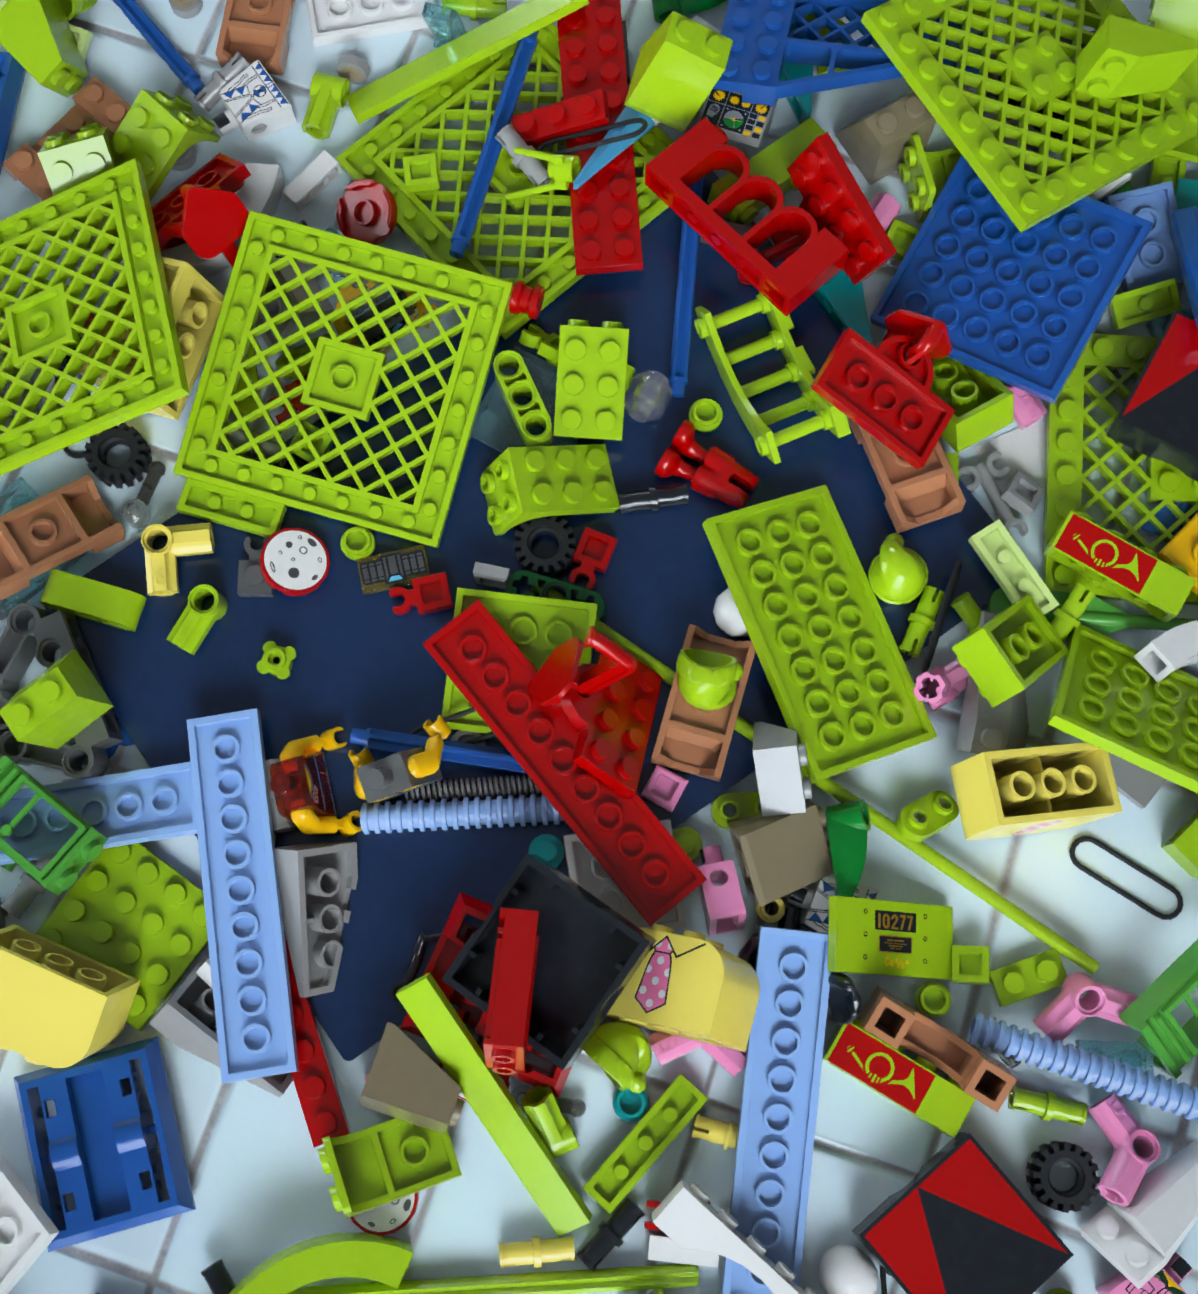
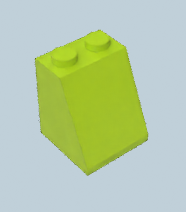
M8 0L0 10V44L40 85L67 98L77 93L82 88L83 80L88 76V71L79 53L61 1Z
M673 11L641 47L624 105L678 131L684 132L725 71L733 40Z
M73 649L20 689L0 709V715L17 741L59 749L114 705L78 652Z

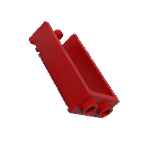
M500 907V927H498L497 932L498 938L496 940L483 1042L485 1065L488 1068H492V1071L498 1074L512 1075L515 1074L516 1070L525 1071L539 936H536L539 911Z

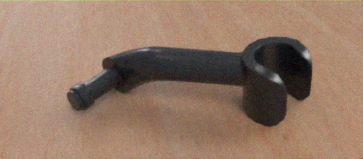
M421 931L418 934L411 960L402 981L394 983L390 989V995L394 1001L397 1002V989L414 981L425 954V942L438 941L442 932L424 935V932Z

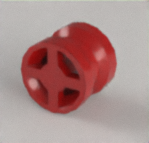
M517 280L510 298L509 313L516 315L525 313L529 318L537 320L543 305L545 287L540 285L530 287L524 281Z

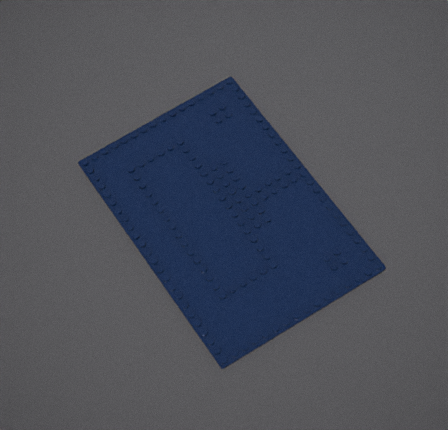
M714 171L704 176L702 200L707 205H709L707 201L712 184L719 180ZM668 207L640 230L643 270L585 275L541 310L537 320L530 319L506 340L501 335L499 336L438 549L368 529L375 538L374 552L367 559L354 561L345 556L340 542L342 535L348 529L356 527V525L286 506L287 511L280 530L284 528H301L312 532L322 540L329 552L330 560L326 579L317 590L305 596L291 597L284 595L283 592L275 588L274 597H240L237 594L239 560H249V555L244 549V540L246 537H251L253 549L259 550L264 545V537L178 512L163 522L162 525L175 526L210 522L215 542L213 554L177 557L179 593L163 597L149 596L147 594L145 553L141 544V538H139L82 576L136 592L147 598L136 631H127L76 616L104 691L114 705L112 711L150 768L190 762L186 721L188 719L257 708L261 715L265 760L278 759L285 745L292 740L312 735L320 737L322 732L342 727L344 730L336 732L334 739L339 744L347 742L346 746L333 751H327L322 747L320 752L302 756L300 758L303 762V768L294 771L299 799L309 800L312 805L311 810L317 816H336L337 819H340L352 811H360L362 804L367 802L366 799H360L354 791L353 771L355 768L348 753L353 749L355 754L364 749V745L350 743L352 728L366 730L369 727L410 734L428 719L435 721L438 715L442 717L447 675L422 643L454 619L457 587L505 592V589L477 584L473 576L475 562L509 568L511 575L522 570L518 560H516L513 541H515L514 534L516 530H520V525L514 526L504 535H494L492 526L487 519L488 506L485 494L481 491L480 478L482 472L508 447H527L518 432L496 383L493 362L500 352L512 350L521 355L550 416L552 433H554L557 367L549 364L546 358L538 355V349L524 346L519 342L522 330H528L530 324L540 327L549 335L553 332L559 335L560 325H568V319L587 320L590 327H602L603 321L623 323V329H629L627 364L635 368L636 371L633 377L636 375L637 377L635 378L637 379L633 388L632 383L630 384L633 397L632 394L630 396L629 390L627 395L629 403L624 407L622 441L553 436L549 446L605 444L617 496L619 492L625 493L648 489V485H655L658 488L686 483L689 504L659 508V512H652L649 509L621 514L619 508L614 513L558 516V519L562 520L564 518L568 522V526L572 527L574 537H576V548L585 527L618 539L605 574L597 570L594 573L596 585L593 591L602 595L607 605L606 612L600 621L674 672H676L678 654L683 648L689 624L696 625L708 634L733 641H751L750 637H732L726 634L716 623L713 613L716 598L728 588V585L702 526V523L708 518L742 508L729 506L716 498H708L690 488L691 481L682 477L670 476L662 478L654 473L662 455L668 447L670 448L679 427L685 419L689 420V410L694 402L704 398L712 399L720 405L723 412L722 422L719 427L711 432H701L695 429V440L708 451L711 447L717 446L729 455L731 454L736 459V462L749 469L760 479L753 491L739 487L749 496L743 508L826 484L867 578L871 562L880 553L882 543L888 535L897 533L884 504L885 495L862 443H857L851 427V434L841 438L836 437L830 430L825 431L822 428L778 446L777 449L781 462L776 465L766 455L760 456L752 435L742 421L720 377L705 338L701 339L694 325V320L698 319L695 311L696 307L702 306L714 316L756 299L759 291L752 284H741L737 278L738 271L709 244L700 243V235L687 377L688 384L685 385L683 398H672L669 396L670 384L668 383L670 373L682 219ZM769 240L766 249L773 246ZM782 259L772 264V266L777 268L784 260ZM811 295L790 313L794 328L790 329L789 332L796 348L803 345L815 368V374H812V377L815 379L841 336L842 331L815 297ZM758 312L716 330L724 351L727 353L769 336L772 328L766 313ZM463 331L449 339L456 352L458 351ZM446 342L428 350L435 364L452 356ZM773 348L733 364L731 367L740 386H743L784 369L787 362L781 350ZM424 353L407 362L414 376L431 368ZM454 364L440 371L447 385ZM403 365L386 374L393 388L410 379ZM506 367L501 373L513 375L518 369ZM436 375L419 383L426 397L443 389ZM382 378L376 398L389 391ZM788 381L749 397L748 400L756 413L761 414L802 397V391L797 382L791 383ZM414 386L398 395L405 409L421 401ZM520 396L515 400V403L526 405L532 399L528 396ZM444 397L430 404L437 418ZM393 398L377 406L384 421L400 413ZM426 407L409 416L416 430L433 422ZM805 410L770 424L768 427L775 433L817 415L814 411L808 412ZM372 411L369 422L356 419L363 433L379 424ZM333 412L326 414L330 423L344 416ZM321 418L312 423V425L319 429L325 427ZM405 419L388 428L395 442L412 434ZM351 422L334 430L341 444L358 436ZM536 425L532 426L528 432L532 435H540L545 431V428ZM434 430L421 437L428 451ZM383 431L367 439L374 454L391 445ZM294 436L285 441L287 446L290 445ZM416 440L400 448L407 463L424 455ZM334 443L331 446L329 452L337 448ZM362 443L346 451L353 466L369 458ZM395 452L379 460L386 475L402 467ZM292 454L299 468L309 463L299 456ZM341 454L325 463L332 478L348 469ZM680 455L681 459L696 468L702 466L697 461ZM289 461L283 467L276 463L273 464V466L294 471ZM425 463L411 470L418 483L420 482ZM374 464L357 472L365 487L381 479ZM320 467L305 474L326 480ZM407 473L390 482L398 496L414 488ZM353 476L338 483L360 490ZM959 478V486L966 499L962 512L898 534L902 535L904 539V547L917 552L927 563L929 570L927 585L937 588L936 593L939 590L946 592L954 565L960 559L962 561L961 573L951 603L963 593L969 592L973 600L981 608L989 602L992 593L1001 587L973 549L968 539L994 521ZM385 485L371 492L393 499ZM415 496L404 501V503L413 505ZM548 534L536 537L532 543L533 552L542 558L553 556L559 547L558 541ZM159 536L154 539L152 549L159 550L164 548L168 538L166 536ZM423 550L427 572L407 576V580L387 585L385 582L367 586L363 585L359 567L361 563L379 560L380 556L397 552L405 554ZM573 562L571 567L567 566L564 574L561 575L559 572L556 574V578L553 579L569 583L571 572L575 568L580 567L581 564ZM446 572L454 608L419 615L416 606L412 607L405 615L397 616L394 614L392 608L401 606L405 598L401 596L391 598L389 595L390 589L403 587L411 590L413 589L411 579ZM581 576L577 578L575 585L586 588L589 580ZM525 577L523 582L517 581L515 587L520 590V595H523L525 591L533 592L531 590L532 585L528 583L529 577ZM207 584L225 596L228 602V609L221 619L215 621L195 655H192L166 640V638L188 605L190 591L198 585ZM553 587V589L566 597V592L562 587ZM573 591V601L585 602L576 599V596L579 594V592ZM923 592L911 603L901 605L888 604L876 596L898 648L909 627V615L915 612ZM213 595L203 600L202 610H208L213 606ZM590 597L587 603H594L595 597ZM44 605L45 610L51 614L58 611ZM951 605L940 637L963 621ZM939 607L938 612H937V614H936V617H935V619H934L935 622H936V619H937V616H938L940 607ZM929 631L922 650L928 646L932 631ZM268 641H274L277 646L284 648L291 646L296 651L297 655L293 659L290 676L284 680H280L277 676H273L270 673L261 674L257 670L256 665L264 654L263 645ZM594 648L591 664L597 665L600 652ZM755 651L738 715L753 726L754 722L762 721L788 729ZM908 651L905 653L900 652L904 662L912 658L907 655ZM278 657L274 658L273 660L274 663H278L280 661ZM662 680L636 792H638L640 798L658 820H671L673 830L754 772L755 764L752 751L753 742L734 730L719 782L664 767L689 781L673 812L670 813L642 798L641 794L657 764L651 763V758L672 687ZM451 729V733L445 740H451L453 735L459 730ZM425 730L416 734L430 737ZM496 736L485 740L486 746L506 749ZM369 749L375 761L395 754ZM323 754H324V757H325L326 766H325V763H324V761H323ZM313 755H315L316 761H317V765H318V770H319V775H320L322 790H323L324 799H325V804H326V810H324V805H323V800H322V795H321V790H320V785H319V781H318V775H317V770H316V766H315V761H314ZM443 760L440 763V770L443 779L440 780L442 790L444 779L447 783V790L448 780H452L453 792L455 778L458 780V787L460 786V779H463L464 789L465 779L468 778L470 790L472 777L475 779V786L477 777L480 778L481 788L483 777L486 778L488 787L489 776L492 778V785L494 776L497 777L498 787L500 776L503 777V782H505V776L507 775L510 784V776L513 775L516 785V776L519 775L521 781L524 774L527 782L526 773ZM304 763H306L310 770L313 785H316L318 788L319 804H315L314 800L311 799ZM326 767H327V772H328V776H329V781H330L332 796H333V800H334L336 815L334 814V810H333V806H332L333 803L331 802L332 800H330V799H331V795H330V792H329V791H330V787H329V783H328V780H327V774H326V772H325V771H326ZM285 772L287 785L290 787V779L287 774H292V772ZM291 789V805L295 800H298V796L296 797V791L294 789ZM535 790L534 794H536V797H541L542 792L538 794ZM524 791L525 798H530L532 793L529 792L527 795ZM507 792V795H506V796H504L503 794H501V796L503 797V799H508V795H509L508 792ZM518 792L517 795L513 793L512 795L514 798H519L520 793ZM490 793L492 799H497V794L493 797ZM405 794L386 800L390 801L392 805L396 804L397 801H402L403 804L408 802ZM473 794V797H472V798H470L469 796H467V797L469 798V801H472V800L475 799L474 794ZM480 795L478 796L480 797V800L486 799V795H484L483 798ZM452 797L449 800L447 799V802H452ZM464 797L458 798V801H463ZM428 798L425 803H429L430 799ZM386 801L380 802V805H385ZM360 817L352 821L356 827H361ZM554 821L548 822V825H543V822H537V826H532V823H526L524 827H521L520 823H515V827L504 824L503 828H499L498 824H493L492 828L482 825L481 829H476L475 825L471 826L470 829L459 826V830L448 827L446 831H443L442 827H437V831H431V828H426L425 832L415 828L414 832L404 829L403 833H398L396 829L392 833H386V830H382L381 834L370 831L368 835L360 831L351 837L343 836L339 830L335 834L308 835L302 833L296 826L292 831L276 834L275 848L308 843L357 842L358 882L356 890L351 889L347 910L351 911L349 923H344L340 943L343 946V952L335 989L333 992L309 997L316 1019L344 1060L352 1061L378 1043L383 1036L387 1022L393 1023L397 1027L402 1025L407 1011L398 998L397 1002L391 998L390 989L394 983L402 981L411 960L418 934L421 931L424 932V935L436 932L441 933L460 891L494 906L497 896L524 856L529 854V846L537 836L542 834L554 835L564 846L563 835L575 834L565 824V821H560L559 825H555ZM564 846L563 861L556 869L569 877ZM469 914L465 923L476 928H480L485 922ZM437 940L425 942V954L414 980L424 975L438 943ZM404 985L400 986V987L397 989L396 993L398 992V990H399L400 988L404 987Z

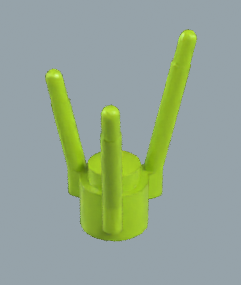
M514 147L513 152L516 154L549 161L547 168L548 176L554 178L555 182L506 193L504 197L506 200L553 190H568L569 183H573L581 171L579 156L550 154Z

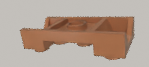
M227 0L215 52L221 68L239 51L251 64L259 60L268 74L284 76L289 52L287 38L295 0Z
M96 76L72 97L76 105L32 147L25 142L3 163V167L10 177L15 181L19 180L41 201L54 196L37 154L44 145L43 142L48 140L47 137L64 131L67 132L68 136H72L80 131V127L98 122L100 127L108 126L110 142L131 108L128 103Z
M847 416L857 443H862L885 495L884 504L897 534L962 512L966 499L939 440L924 467L915 469Z
M90 474L0 516V601L30 587L29 580L89 550L96 554L125 540L122 524L114 520L103 503Z
M689 624L682 649H700L733 656L744 668V674L736 682V696L732 702L721 709L707 711L697 709L684 700L677 687L676 671L651 763L719 782L755 655V649L751 641H733L708 634L696 625Z

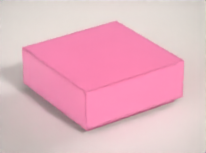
M657 764L641 797L672 813L689 781Z

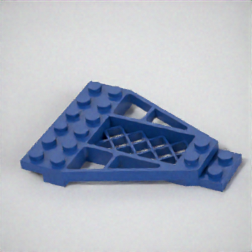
M729 0L721 35L732 39L733 44L726 69L713 89L742 93L743 103L775 106L776 99L902 78L903 76L861 22L866 11L889 0ZM813 13L817 19L808 23L803 17ZM845 16L850 22L840 26L836 21ZM948 21V26L961 30V24ZM794 23L798 29L792 32ZM827 27L831 32L822 37L817 31ZM970 28V33L983 36V31ZM858 30L863 37L854 40L850 34ZM923 33V38L937 42V36ZM946 40L945 45L959 49V43ZM968 46V52L981 55V50ZM943 58V64L957 67V62ZM785 62L829 67L827 74L781 81ZM966 65L965 71L979 74V69ZM835 68L849 69L845 71L834 72Z

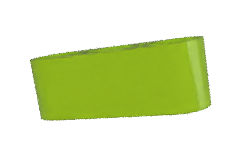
M512 350L500 352L493 362L496 383L524 444L527 447L549 446L553 437L551 419L523 358L519 353ZM506 367L518 369L513 375L501 373ZM520 396H528L532 399L526 405L515 403V400ZM536 425L545 428V431L540 435H532L528 432L532 426Z
M51 569L39 602L58 611L61 610L75 616L135 632L147 598L127 589Z

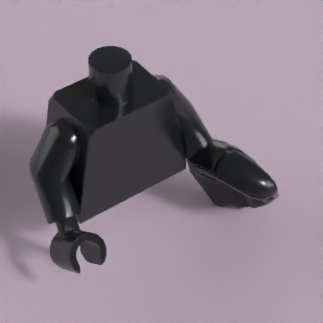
M785 907V913L778 921L777 928L802 930L799 929L801 909ZM759 932L752 934L738 953V957L748 962L754 970ZM831 972L828 978L830 984L828 1005L838 1025L850 1024L859 1014L861 1006L860 995L850 977L841 972Z

